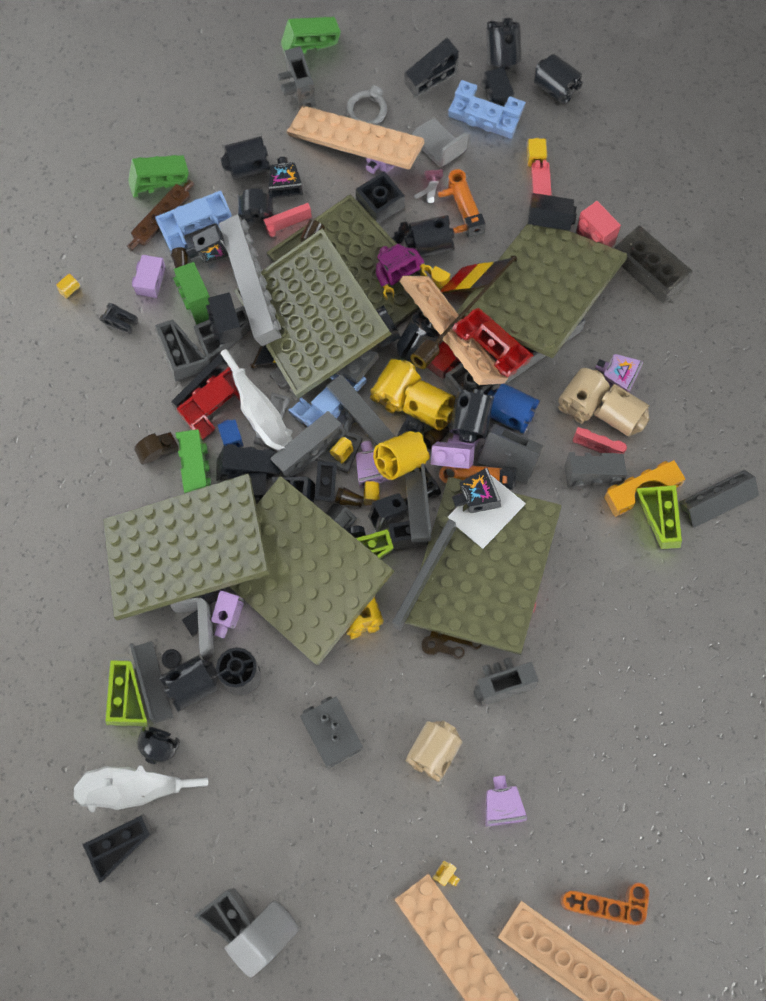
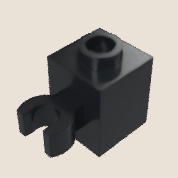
M407 415L398 432V436L407 431L420 432L422 434L424 422Z

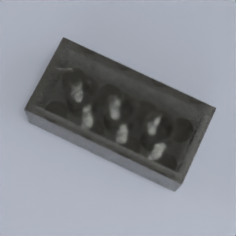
M640 225L614 247V249L627 253V259L621 267L663 304L688 283L693 272Z

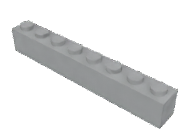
M237 214L220 222L219 226L254 339L261 346H264L281 338L279 331L281 325L275 318L277 313L270 302L272 297L265 287L267 281L261 274L263 269L256 259L258 253L252 246L254 241L247 231L249 225L245 219L242 220Z

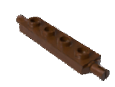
M188 180L184 186L176 184L131 231L133 240L127 245L131 251L138 244L145 246L160 230L155 218L156 216L185 204L190 198L188 191L194 186V183Z

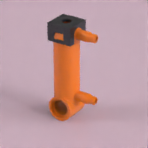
M460 169L452 170L449 173L448 189L438 192V197L454 196L464 221L463 225L453 228L454 234L466 232L469 238L485 233L486 223L482 213L479 214L466 182L465 172Z
M472 465L469 469L443 466L440 469L439 477L442 482L447 483L449 476L446 471L447 469H452L454 472V477L452 478L465 480L477 472L488 468L490 475L509 490H513L516 487L517 468Z

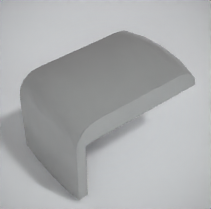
M435 118L423 123L411 134L424 138L425 143L421 149L439 167L447 165L466 151L469 136L467 133H464L455 138Z
M190 598L171 604L172 610L176 613L198 610L200 655L203 660L210 659L214 653L211 606L201 598Z
M273 900L225 949L236 965L247 976L252 978L283 949L300 929L290 913L281 904Z

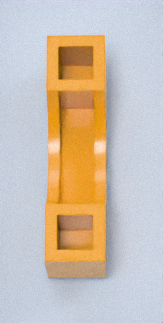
M675 460L669 463L664 461L654 470L647 469L640 474L641 476L636 478L632 476L619 486L615 484L609 487L604 499L614 516H619L633 508L637 488L676 485V488L682 486L686 479Z

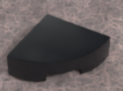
M198 610L182 619L192 637L199 632Z

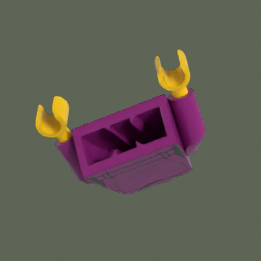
M396 244L391 248L387 246L382 247L377 256L376 276L380 286L384 288L383 296L386 300H388L387 292H391L394 297V290L388 284L392 286L399 282L402 276H409L420 270V268L422 269L420 276H427L424 271H427L430 275L432 272V267L424 264L425 261L417 250L403 247L400 244Z

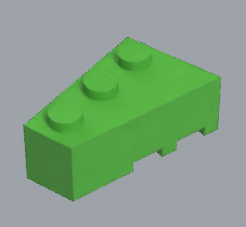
M335 17L288 19L281 46L283 51L301 46L303 54L307 53L306 50L316 48V50L336 45L341 31Z
M184 155L132 158L128 178L132 196L137 197L138 193L144 191L152 193L155 188L162 186L166 189L176 184L186 183L189 171Z
M191 262L175 268L176 276L173 277L176 287H180L178 291L181 298H185L183 302L186 310L190 309L196 325L209 320L206 305L209 304L208 298L210 296L195 263Z

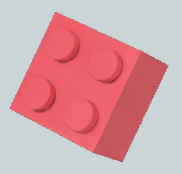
M596 201L580 213L576 232L578 235L612 247L616 243L621 225Z

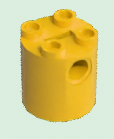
M391 359L379 376L376 384L371 388L369 398L375 403L384 405L385 410L391 414H394L395 411H402L407 397L405 394L407 388L421 381V377L417 373L415 366L409 361Z
M423 380L407 388L405 392L407 397L402 408L403 412L437 430H442L451 423L455 396Z
M407 431L400 436L393 437L376 445L373 451V459L379 473L387 479L394 480L416 468H420L422 463L425 465L426 461L430 459V454L427 451L422 434L420 432Z
M375 596L346 631L350 639L358 638L362 635L361 633L367 631L374 633L383 624L384 618Z

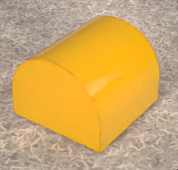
M434 266L431 272V280L441 290L450 281V273Z
M69 273L56 286L59 293L67 299L80 287V284Z
M341 437L330 450V454L340 463H344L354 451L352 442L345 437Z
M365 482L363 488L364 506L372 505L374 501L380 499V484L378 482Z

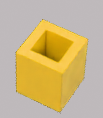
M546 138L528 139L527 162L528 167H531L532 163H535L536 160H540V163H542L543 160L547 159Z

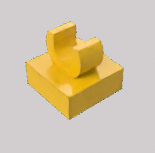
M446 861L442 862L432 877L433 880L443 886L450 883L456 887L460 881L454 875L457 868Z

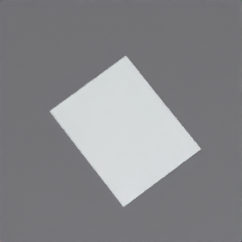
M492 475L491 478L501 500L500 508L470 513L468 509L463 512L464 505L457 507L448 516L450 520L456 522V527L481 548H484L526 504Z

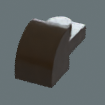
M168 432L158 436L155 433L146 436L136 444L134 450L143 465L157 461L160 456L175 452L179 447L172 433Z

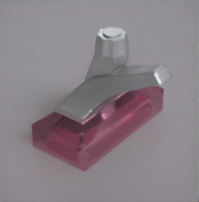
M443 169L423 172V180L428 182V186L420 193L415 194V199L427 194V203L435 202L434 195L439 180L443 178Z

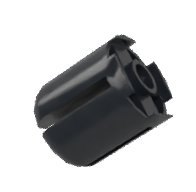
M416 312L412 316L397 342V353L399 356L412 364L411 355L425 340L435 341L440 336L429 319L421 315L422 312Z

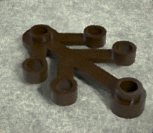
M431 631L430 636H426L421 644L423 652L427 655H436L438 652L451 655L458 660L464 657V649L460 646L452 648L443 645L444 643L452 641L469 646L473 650H479L482 646L480 644L478 647H475L471 641L446 634L438 637L439 633ZM434 642L435 647H428V643ZM456 650H461V651H462V655H461V656H457V655L455 654V651H456Z

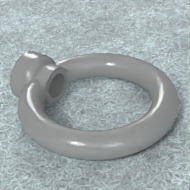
M372 85L370 90L355 93L347 103L346 112L348 118L374 125L380 124L387 113V105L382 97L383 90L376 85ZM368 97L370 100L378 102L380 105L379 115L369 121L358 119L353 112V106L357 100Z

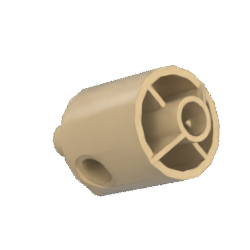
M581 368L558 398L560 404L558 409L565 414H570L574 417L575 421L583 424L584 421H588L592 417L598 406L602 403L601 400L606 392H609L610 385L599 371Z
M613 384L609 392L607 391L602 398V405H599L594 413L596 417L630 437L633 434L642 432L650 420L648 411L650 405L618 385Z
M443 720L437 722L427 721L408 753L406 762L412 765L411 767L421 773L424 771L430 778L439 782L463 743L456 728Z

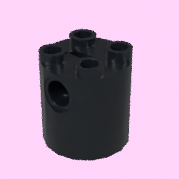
M504 18L502 22H487L488 64L498 66V68L504 67L505 70L510 69L512 65L521 61L519 22H513L512 18Z
M555 54L542 59L535 68L534 83L556 100L566 105L571 101L575 90L578 91L583 85L581 81L582 74Z
M262 136L224 145L225 153L220 158L224 171L231 173L233 180L270 171V164L266 159L268 152L266 146H264Z
M445 215L409 223V233L404 235L406 247L417 250L422 258L454 251L455 246L452 239L455 238L453 228H449V216Z
M457 389L449 432L460 436L459 441L473 444L478 439L487 438L494 396L484 395V391L479 389H473V392Z
M239 647L231 648L223 652L217 660V676L231 694H249L259 686L261 678L260 667L252 653Z
M199 655L159 676L163 686H168L165 688L169 699H175L173 704L177 712L218 690L216 687L218 676L212 661L203 660Z

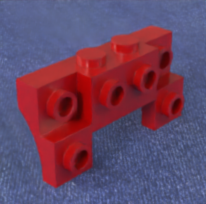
M480 308L474 309L452 327L459 338L465 341L473 338L497 359L494 366L501 375L507 378L516 374L519 368L527 365L534 356Z
M230 367L217 377L212 376L206 382V386L197 388L192 393V397L176 408L191 430H199L202 440L216 430L207 418L233 396L241 402L240 394L234 381L233 371Z

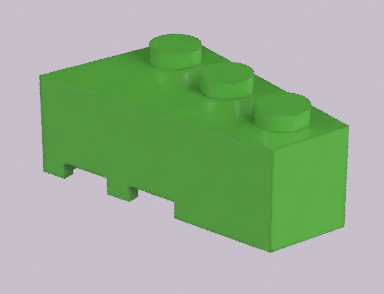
M199 430L176 432V439H178L180 447L178 454L181 457L184 494L212 485L211 478L207 476V472L210 471L209 460L205 458V454H208L207 443H203Z

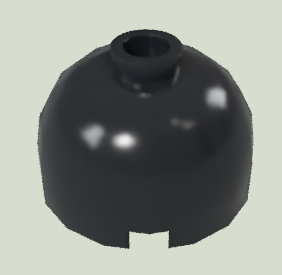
M142 727L137 746L141 755L145 757L146 762L156 764L157 762L170 760L177 751L180 740L177 737L173 740L169 737L171 733L162 729L149 727L146 730L145 727Z

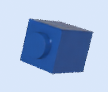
M235 419L225 420L217 425L224 446H244Z

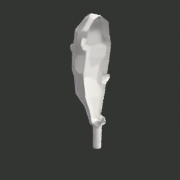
M227 349L223 350L221 355L233 371L234 381L240 394V409L256 432V437L261 438L267 446L277 451L285 448L284 446L293 440L291 437L292 430L286 428L280 413L245 375L246 370L238 367Z
M139 765L137 769L105 766L100 769L86 771L74 786V798L80 806H87L91 813L95 812L97 807L118 810L144 805L159 797L178 793L181 788L208 786V778L180 779L152 771H145L142 765Z

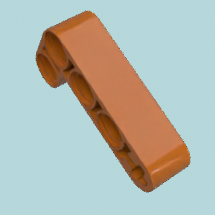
M642 883L630 885L626 892L625 902L577 891H568L561 896L560 902L561 906L569 912L628 925H640L646 920L649 889ZM635 887L640 888L643 892L642 898L639 900L633 895ZM572 895L573 900L582 901V904H573L570 907V903L566 902V899ZM589 900H594L597 903V910L595 912H591L588 909L587 903ZM611 904L616 905L618 908V915L616 917L609 914V906ZM632 909H636L640 915L636 922L630 917Z

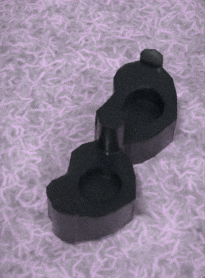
M407 221L401 222L398 231L394 232L392 239L397 244L402 243L404 234L409 232Z

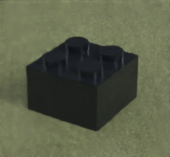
M385 171L355 189L356 200L378 224L405 208V195Z
M230 292L209 297V304L206 305L215 339H219L220 344L242 339L240 324Z

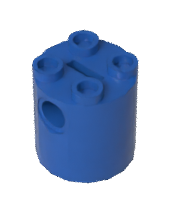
M501 384L495 390L491 389L488 395L494 396L490 418L524 434L528 427L526 422H531L535 412L532 410H536L540 400L507 384Z

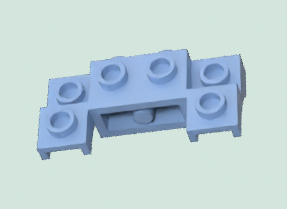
M461 80L455 92V98L448 110V117L467 123L470 126L481 128L487 132L512 139L525 107V102L510 96L505 107L474 97L477 85Z
M220 190L201 199H195L186 205L178 206L176 209L155 218L172 254V249L188 248L183 236L214 223L220 228L219 223L231 218L232 214Z
M333 374L332 376H330V378L334 380L339 375ZM364 376L358 384L346 379L356 392L367 383ZM326 387L311 401L312 405L301 397L294 407L288 409V412L301 424L304 423L309 427L327 411L337 419L344 407Z

